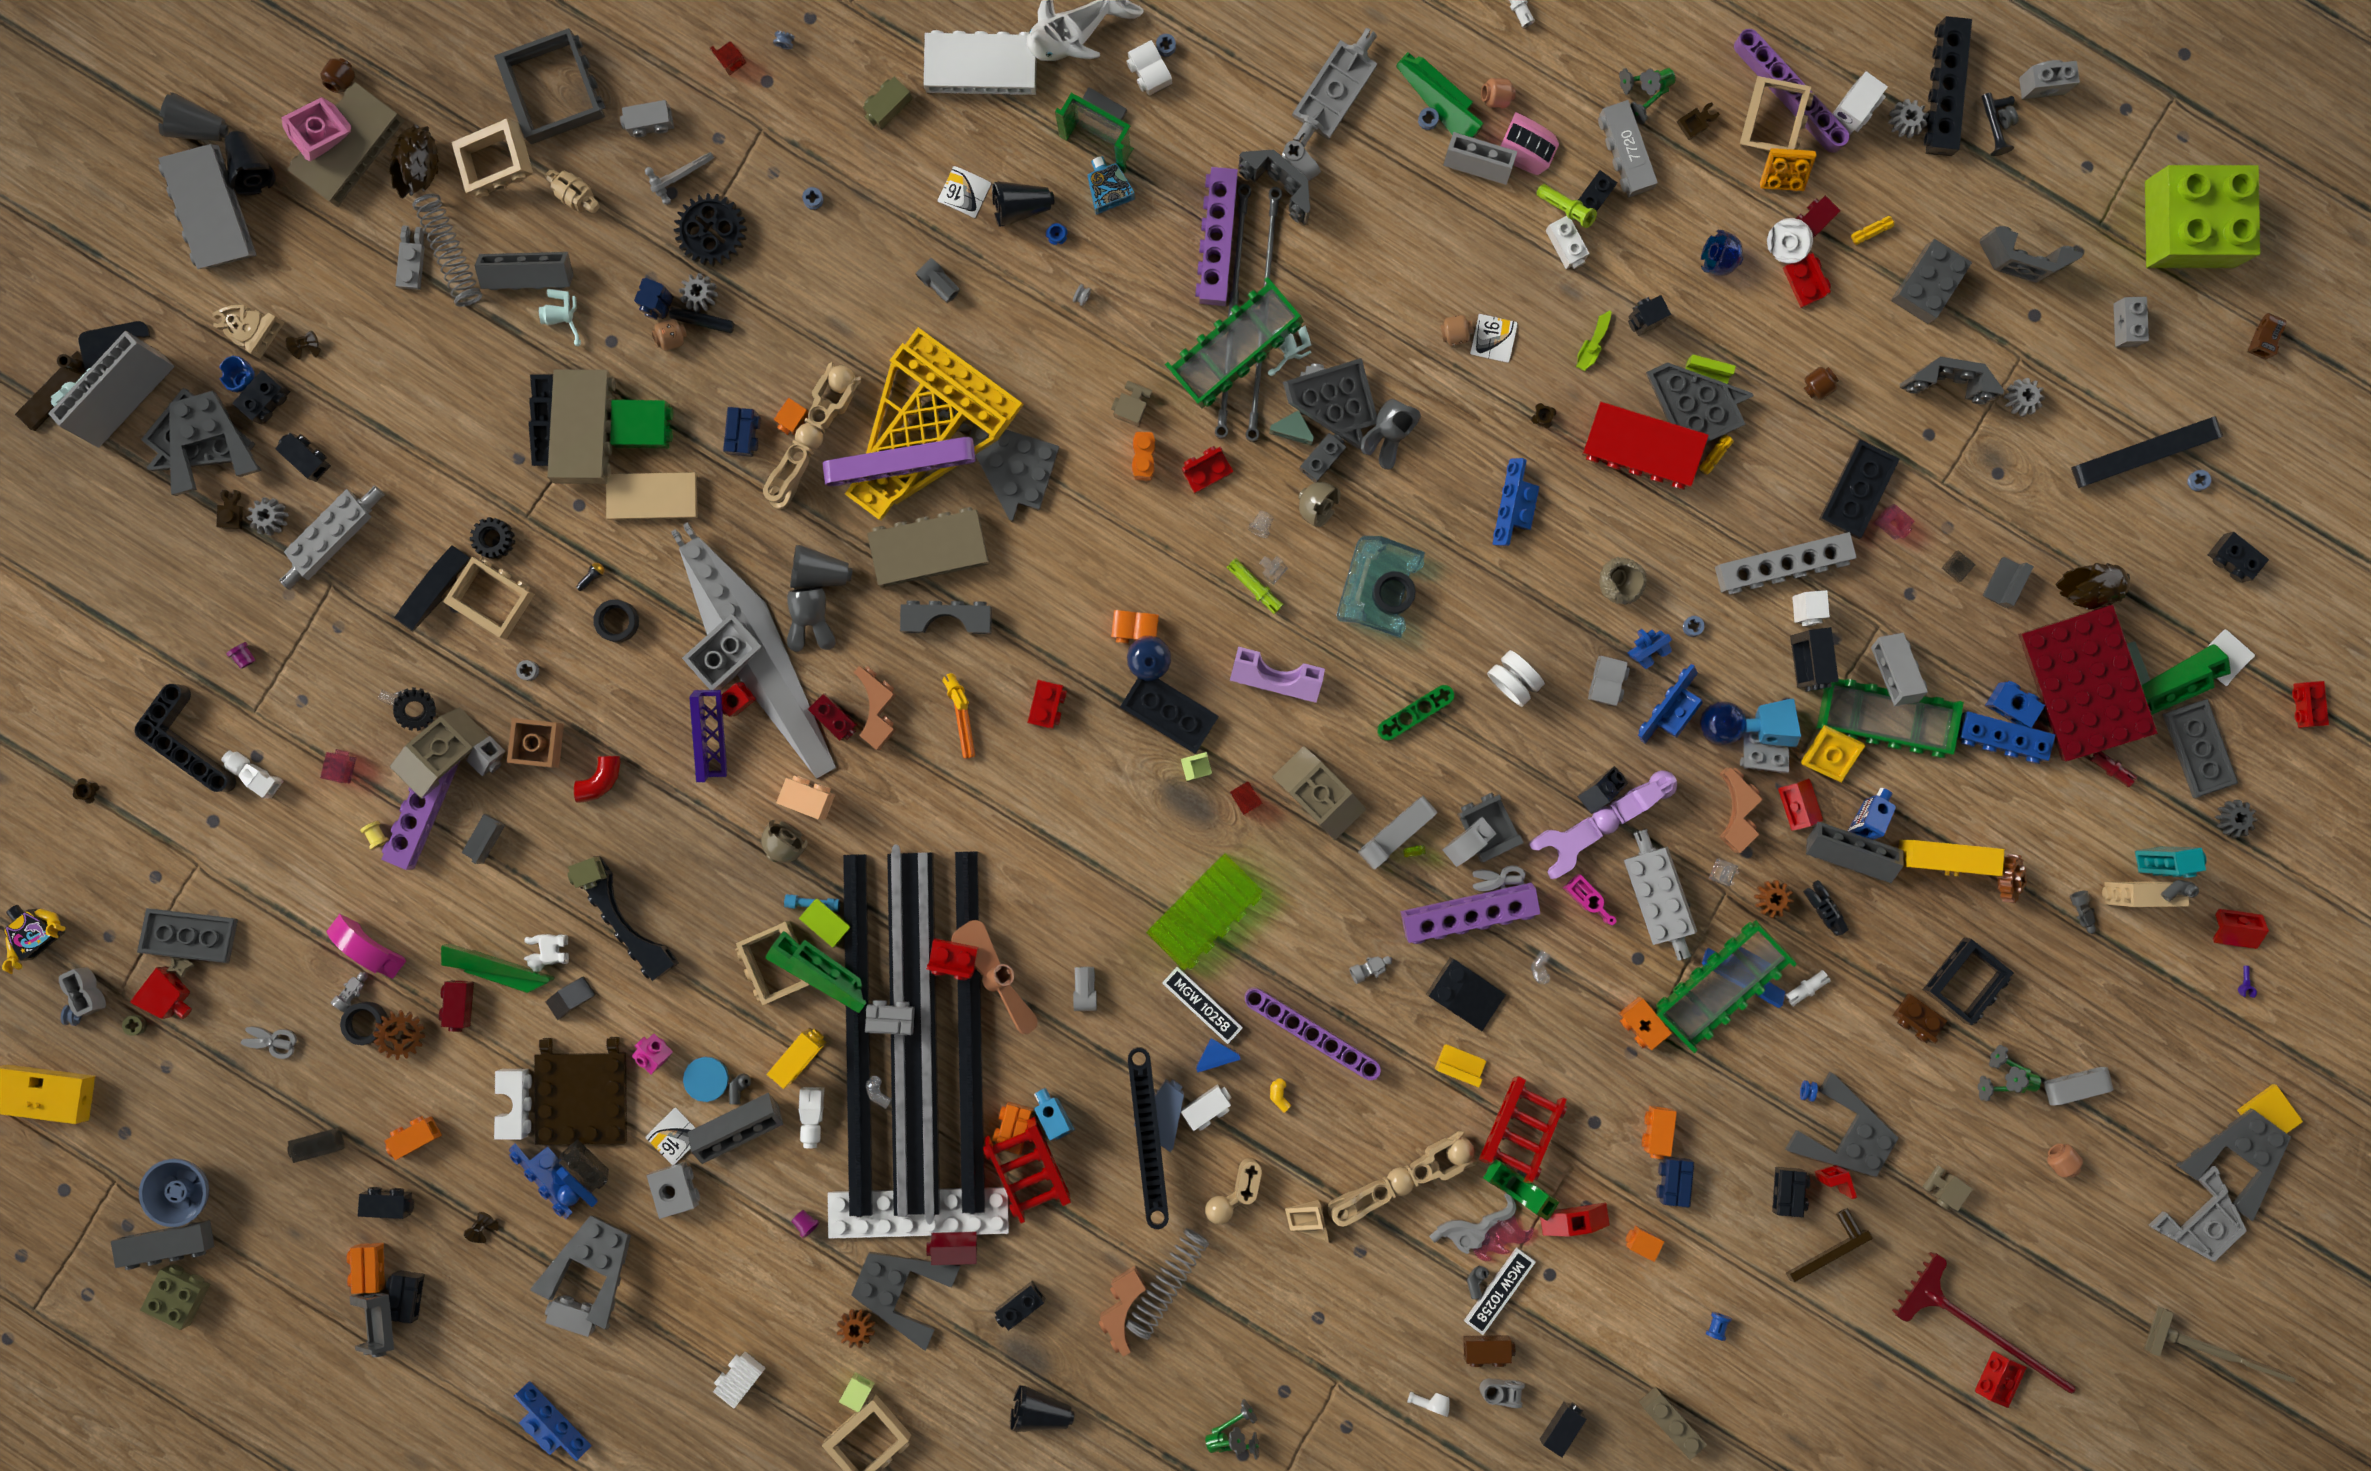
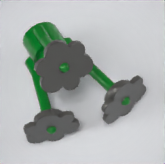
M1624 68L1619 73L1620 87L1626 95L1630 93L1636 81L1642 82V90H1646L1649 95H1654L1643 106L1636 102L1630 104L1635 120L1641 125L1648 120L1646 109L1663 94L1669 92V86L1674 85L1676 81L1675 73L1670 68L1661 71H1653L1650 68L1635 77L1628 72L1627 68Z
M1998 1045L1995 1051L1991 1053L1989 1066L1998 1069L2006 1063L2012 1067L2010 1073L2005 1076L2006 1086H1993L1990 1078L1981 1076L1980 1083H1978L1979 1098L1990 1101V1096L1994 1092L2002 1091L2025 1093L2027 1090L2036 1092L2040 1088L2041 1079L2038 1075L2032 1074L2030 1069L2009 1060L2007 1055L2008 1048Z
M1243 1399L1241 1403L1242 1408L1240 1409L1241 1414L1219 1427L1212 1428V1434L1206 1435L1205 1442L1210 1453L1235 1451V1454L1239 1455L1241 1452L1249 1449L1250 1454L1254 1455L1255 1460L1259 1458V1442L1256 1432L1253 1433L1249 1444H1245V1435L1241 1433L1239 1427H1235L1229 1433V1440L1225 1433H1221V1431L1242 1418L1250 1419L1253 1424L1257 1421L1253 1408Z

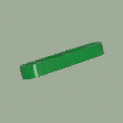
M1441 685L1381 722L1377 727L1378 736L1382 740L1389 741L1451 703L1454 698L1453 689L1448 685ZM1440 689L1448 691V700H1439L1436 702L1439 704V707L1436 708L1434 701L1429 696L1433 694V698H1436L1440 695ZM1421 701H1428L1430 703L1431 710L1428 713H1422L1419 710V703ZM1404 712L1410 713L1412 716V722L1409 725H1404L1400 722V716ZM1395 718L1397 725L1402 730L1398 731L1396 727L1391 730L1392 735L1390 737L1387 734L1383 735V725L1387 727L1393 725L1394 722L1391 720Z

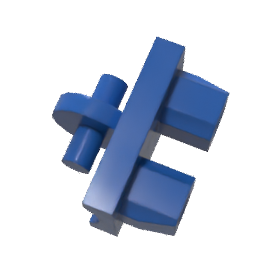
M1643 629L1637 631L1639 638L1634 641L1636 647L1627 653L1641 667L1647 669L1654 664V660L1651 657L1652 653L1657 651L1659 656L1664 657L1672 652L1669 644L1672 639L1669 634H1664L1661 630L1655 633L1652 629L1646 633Z

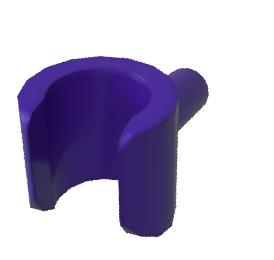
M2243 966L2244 980L2243 984L2238 987V993L2246 997V991L2249 989V996L2255 998L2257 990L2250 986V966Z

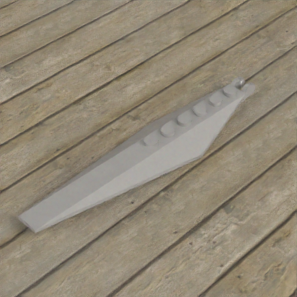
M688 522L685 523L684 529L692 539L690 542L685 544L681 534L676 529L672 531V535L680 546L681 557L707 635L733 613L760 643L762 648L737 676L748 687L757 702L816 779L836 768V765L815 716L808 710L810 707L766 602L700 537H697Z

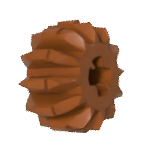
M1773 880L1772 884L1769 881H1765V888L1762 886L1757 887L1761 894L1754 895V898L1760 899V902H1757L1755 906L1757 908L1762 907L1760 913L1762 915L1768 913L1769 918H1774L1775 915L1783 917V910L1786 912L1791 910L1787 903H1794V900L1788 899V896L1792 895L1793 892L1791 890L1785 891L1787 888L1786 883L1780 885L1778 880ZM1771 895H1777V900H1774L1776 903L1770 902V898H1773Z
M851 1309L849 1315L844 1313L841 1316L843 1321H838L837 1326L841 1328L837 1331V1335H844L841 1340L843 1344L847 1340L850 1341L849 1348H852L855 1342L857 1347L861 1348L863 1342L868 1344L871 1341L869 1336H874L875 1331L871 1329L875 1325V1321H868L871 1314L868 1313L864 1317L862 1315L863 1309H860L857 1314L854 1309ZM858 1325L860 1327L859 1332L858 1330L854 1332L852 1330L853 1326Z

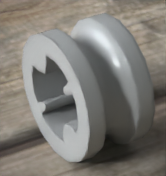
M1080 284L1073 297V302H1079L1080 306L1083 307L1089 298L1091 288L1088 287L1086 289L1083 284Z
M523 660L517 665L516 673L520 679L532 681L538 676L539 667L535 662ZM526 665L533 670L529 672L530 676L523 674V669H526Z

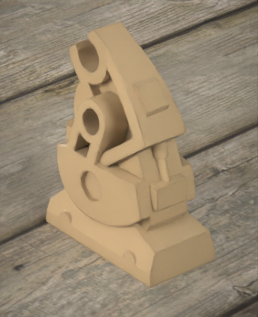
M230 305L212 313L216 319L222 317L221 323H213V327L223 330L224 334L235 344L245 348L246 351L261 359L285 323L270 313L264 315L257 310L252 311L245 305Z

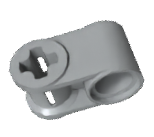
M1294 140L1285 145L1282 157L1307 177L1308 182L1321 173L1316 161L1308 154L1300 142ZM1289 151H1291L1292 153L1296 151L1297 155L1295 156L1294 154H1292L1290 156Z
M1491 1378L1481 1382L1479 1390L1487 1403L1511 1408H1522L1523 1406L1521 1395L1522 1389L1525 1388V1383L1516 1380ZM1495 1387L1496 1392L1494 1395H1486L1489 1388Z

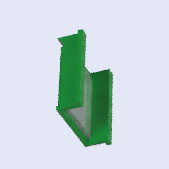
M1071 92L1062 109L1057 108L1055 110L1059 137L1068 141L1076 125L1114 145L1116 164L1125 173L1127 170L1126 161L1134 149L1130 146L1129 129L1131 126Z

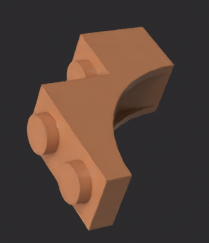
M858 666L853 673L862 681L869 697L868 720L859 736L873 748L880 750L896 731L892 727L894 725L892 720L885 715L882 718L880 717L881 713L896 697V694L892 692L895 688L885 680L882 683L875 678L877 673L870 667L866 666L864 669Z
M1730 767L1725 768L1720 773V776L1726 782L1731 794L1732 813L1726 829L1719 838L1734 853H1741L1759 835L1755 830L1757 828L1756 825L1749 819L1745 820L1744 817L1763 799L1759 796L1760 792L1754 785H1748L1743 780L1744 775L1738 769Z
M1135 1266L1112 1279L1110 1290L1115 1299L1118 1300L1120 1298L1121 1301L1100 1313L1099 1325L1105 1334L1109 1333L1112 1338L1110 1343L1116 1353L1120 1352L1123 1357L1131 1353V1345L1125 1331L1127 1312L1133 1301L1146 1290V1283Z

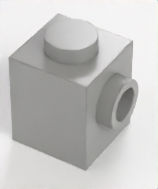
M489 736L473 747L466 761L483 776L489 771L491 773L495 772L502 763L500 761L506 751Z

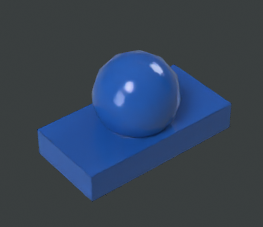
M561 1167L556 1171L559 1177L566 1183L558 1190V1201L561 1204L573 1206L580 1197L591 1207L598 1202L593 1193L565 1167Z

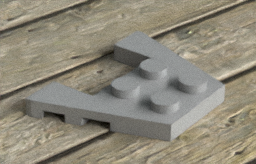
M2211 1165L2198 1180L2213 1196L2181 1227L2163 1211L2149 1226L2215 1262L2247 1230L2235 1205L2232 1204L2228 1196L2226 1185L2220 1179L2219 1170Z

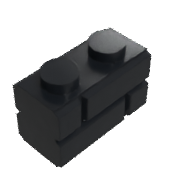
M1775 1167L1773 1213L1779 1216L1804 1217V1211L1807 1212L1809 1207L1808 1198H1805L1806 1189L1810 1187V1176L1807 1175L1805 1170Z
M400 1270L388 1278L386 1289L389 1290L391 1321L413 1323L418 1320L424 1273Z

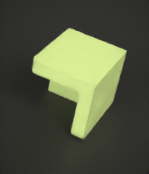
M1207 752L1181 759L1186 781L1212 774Z
M855 1372L839 1403L859 1412L875 1383Z

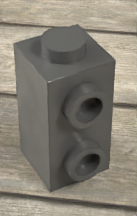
M1329 433L1302 463L1299 470L1314 483L1318 482L1345 451L1346 446L1343 445L1345 441L1336 434L1333 436Z

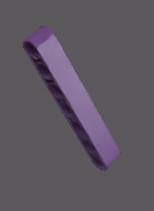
M1754 29L1742 31L1734 43V50L1757 76L1805 85ZM1742 39H1747L1751 45H1745ZM1757 55L1763 56L1766 62H1761ZM1772 71L1778 72L1781 78L1774 77ZM1768 87L1796 117L1802 94L1795 93L1793 95L1785 90ZM1814 95L1810 111L1805 110L1804 115L1808 116L1805 128L1828 152H1838L1849 141V132ZM1817 120H1822L1825 123V127H1821ZM1832 136L1838 137L1840 143L1834 142Z
M962 437L827 460L823 462L825 485L839 486L973 463L976 461L973 438Z
M1252 987L1246 991L1245 1002L1252 1010L1364 1079L1375 1080L1380 1075L1379 1064L1370 1056L1263 990ZM1253 992L1261 995V1000L1257 1004H1252L1248 1000L1249 995ZM1272 1004L1280 1007V1012L1276 1016L1268 1013V1007ZM1291 1016L1299 1018V1024L1294 1028L1287 1025V1020ZM1316 1028L1318 1036L1315 1039H1308L1306 1037L1308 1029ZM1329 1040L1337 1042V1048L1333 1051H1328L1325 1048V1044ZM1348 1052L1356 1053V1060L1352 1063H1348L1344 1059L1345 1054ZM1372 1063L1375 1065V1072L1370 1075L1365 1074L1364 1067Z

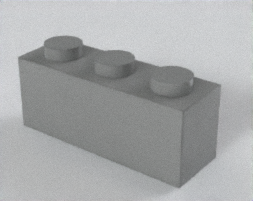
M1453 132L1443 166L1507 185L1517 151Z
M1904 633L1879 637L1871 646V649L1894 706L1919 702L1928 692L1927 684L1921 677L1919 665L1913 657L1909 641L1906 640Z

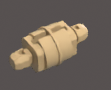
M549 170L545 174L547 182L551 184L554 196L561 200L564 205H568L573 210L579 212L585 209L591 213H596L600 208L590 186L583 182L580 177H576L565 170L561 173Z

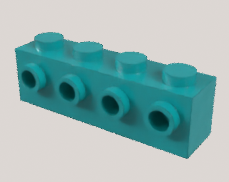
M2160 846L2135 851L2139 873H2152V876H2183V878L2198 876L2197 872L2206 871L2207 858L2200 847Z

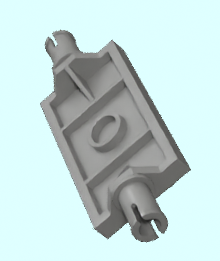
M1365 28L1356 44L1348 45L1341 40L1339 41L1292 113L1294 118L1303 123V126L1293 138V140L1301 142L1303 147L1306 146L1314 131L1327 139L1331 138L1376 69L1377 63L1367 56V50L1377 38L1374 31L1371 34L1369 33L1371 29Z
M373 485L361 499H357L351 491L346 489L284 551L293 567L279 579L280 583L291 590L302 577L309 580L371 518L369 514L372 511L371 508L385 494L377 486Z
M1647 829L1634 832L1633 834L1640 852H1638L1639 855L1625 859L1624 863L1652 943L1655 945L1666 941L1672 942L1677 961L1682 960V958L1687 959L1691 957L1685 937L1695 934L1697 929L1668 846L1660 849L1653 847Z

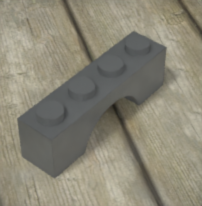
M907 601L906 604H901L900 631L902 633H926L928 626L935 619L943 616H952L962 621L969 634H992V607L987 606V602L976 601L973 602V605H964L963 601H951V605H942V601H929V605H920V601Z

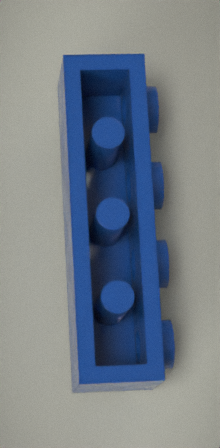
M1962 712L1957 739L1962 740L1961 744L1975 747V744L1983 746L1985 751L1996 753L1997 750L2005 752V756L2012 758L2023 756L2026 757L2027 762L2040 764V761H2049L2055 734L1972 712Z

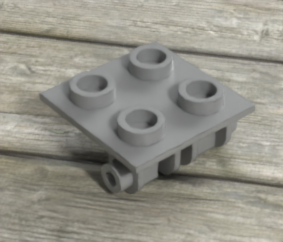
M1744 727V757H1741L1740 766H1744V769L1752 768L1758 771L1764 770L1765 772L1789 773V746L1762 744L1759 741L1758 732H1746Z

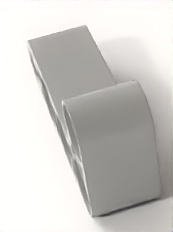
M1424 795L1421 796L1366 843L1358 853L1372 869H1376L1389 858L1392 852L1438 813Z

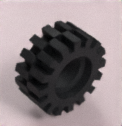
M488 517L487 520H479V524L475 523V530L471 529L470 532L473 534V537H470V541L473 542L471 546L476 549L475 552L486 558L501 559L502 555H508V550L512 551L513 547H511V544H515V540L512 537L515 535L507 523ZM491 530H496L500 534V541L494 547H489L485 543V535Z
M412 687V690L407 688L404 689L403 693L397 694L398 697L394 699L393 714L396 722L400 723L401 727L404 729L408 727L411 731H413V728H417V731H419L421 727L427 728L428 723L434 721L433 717L436 715L435 702L428 692H424V689L416 690V687ZM413 701L421 703L424 707L422 714L417 717L409 716L405 712V707L408 703Z

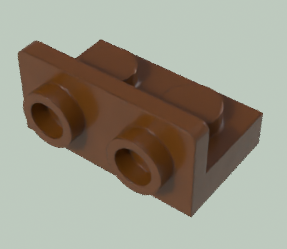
M1907 994L1893 1014L1898 1019L1897 1024L1906 1030L1911 1028L1917 1033L1915 1037L1925 1044L1928 1042L1936 1044L1938 1039L1935 1037L1947 1022L1946 1019L1911 994Z

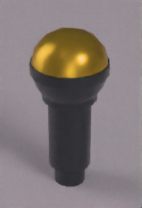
M600 563L591 564L588 573L578 582L576 588L582 591L594 579L603 576L604 567Z

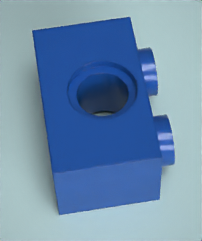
M2012 681L1998 683L1985 706L2014 724L2032 728L2045 706L2039 702L2040 698L2032 693H2024L2020 690L2021 687ZM2014 698L2019 701L2018 709L2013 706Z

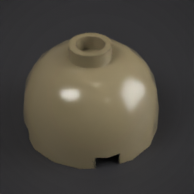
M1316 482L1302 489L1298 497L1300 500L1299 511L1302 518L1315 527H1322L1335 512L1331 508L1334 503H1339L1340 490L1325 482Z
M771 820L765 827L761 838V845L767 858L773 862L781 863L796 860L806 849L807 840L803 842L801 839L803 834L792 825L783 821L776 824L774 823L775 820Z

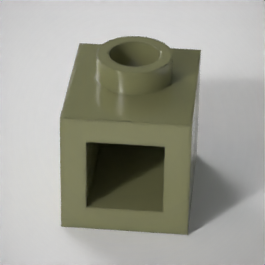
M593 857L568 866V879L575 888L583 887L584 890L596 887L597 881L607 878L600 857Z

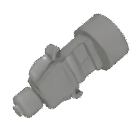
M1378 956L1374 958L1368 957L1366 959L1367 963L1354 965L1349 968L1354 982L1358 984L1373 974L1377 978L1380 974L1386 971L1385 966L1392 964V958L1389 956L1383 959Z
M360 972L357 978L352 977L349 979L348 983L344 984L346 988L339 996L336 995L330 1003L338 1010L345 1012L351 1006L350 1001L355 996H360V991L364 986L363 982L368 978L367 973Z

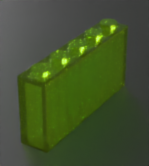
M1224 853L1146 933L1183 971L1187 967L1191 970L1200 961L1197 957L1202 952L1207 954L1215 946L1213 941L1218 936L1223 938L1231 930L1229 925L1234 920L1239 922L1247 914L1245 909L1250 904L1255 906L1263 898L1260 895L1263 890Z

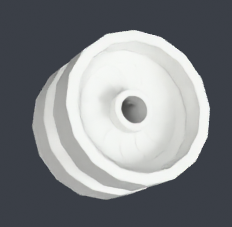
M1509 650L1501 658L1504 667L1494 665L1487 672V675L1509 699L1523 707L1531 699L1529 691L1536 693L1545 683L1541 676L1523 658Z

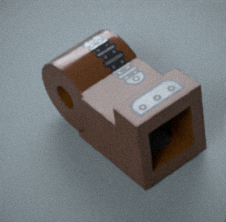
M2267 313L2260 321L2247 352L2265 360L2277 355L2280 347L2277 345L2286 327V320Z

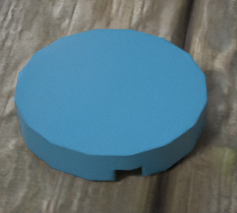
M708 1056L691 1062L687 1066L683 1077L687 1093L692 1098L703 1102L719 1098L727 1089L729 1082L728 1070L722 1061Z

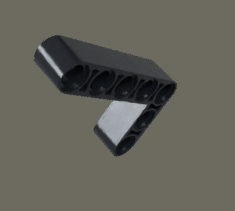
M165 685L137 722L134 729L135 735L211 791H232L236 786V778L232 773L169 729L189 702L191 692L185 685ZM177 689L178 692H179V695H178V697L175 699V698H174V691ZM164 707L165 715L162 717L160 712L161 709ZM149 726L152 727V733L150 735H148L147 729ZM167 739L170 740V746L168 748H166L165 742ZM185 752L188 753V759L186 761H184L183 754ZM203 764H205L206 766V772L204 774H202L201 767ZM221 777H223L224 779V785L222 787H220L219 780Z

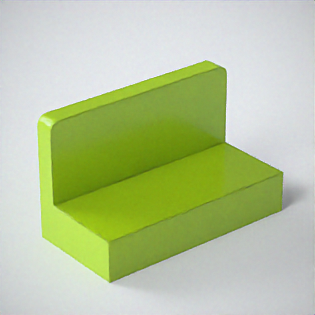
M1691 355L1687 360L1685 369L1728 384L1729 378L1734 374L1736 366Z
M815 899L798 918L832 948L840 943L841 938L850 929V926L819 899Z

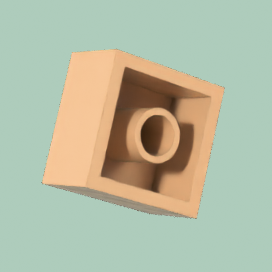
M794 775L793 778H786L776 803L818 820L826 819L835 794L830 793L831 788L821 784H814L812 786L809 784L810 780Z

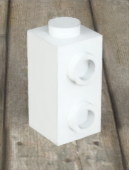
M1565 216L1550 224L1546 229V233L1565 269L1570 267L1576 269L1585 264V259L1588 257L1589 252L1573 221Z
M1217 1084L1182 1108L1181 1113L1193 1131L1197 1128L1201 1131L1211 1124L1209 1120L1217 1115L1220 1118L1230 1111L1228 1107L1231 1106L1229 1100L1232 1097L1225 1087L1221 1089Z

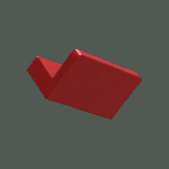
M1809 778L1778 788L1792 831L1817 824L1818 821H1823Z
M2218 909L2215 914L2219 929L2213 937L2214 943L2257 949L2269 932L2262 914Z
M1837 1165L1814 1171L1817 1180L1828 1187L1837 1185L1840 1193L1851 1199L1857 1198L1848 1171Z

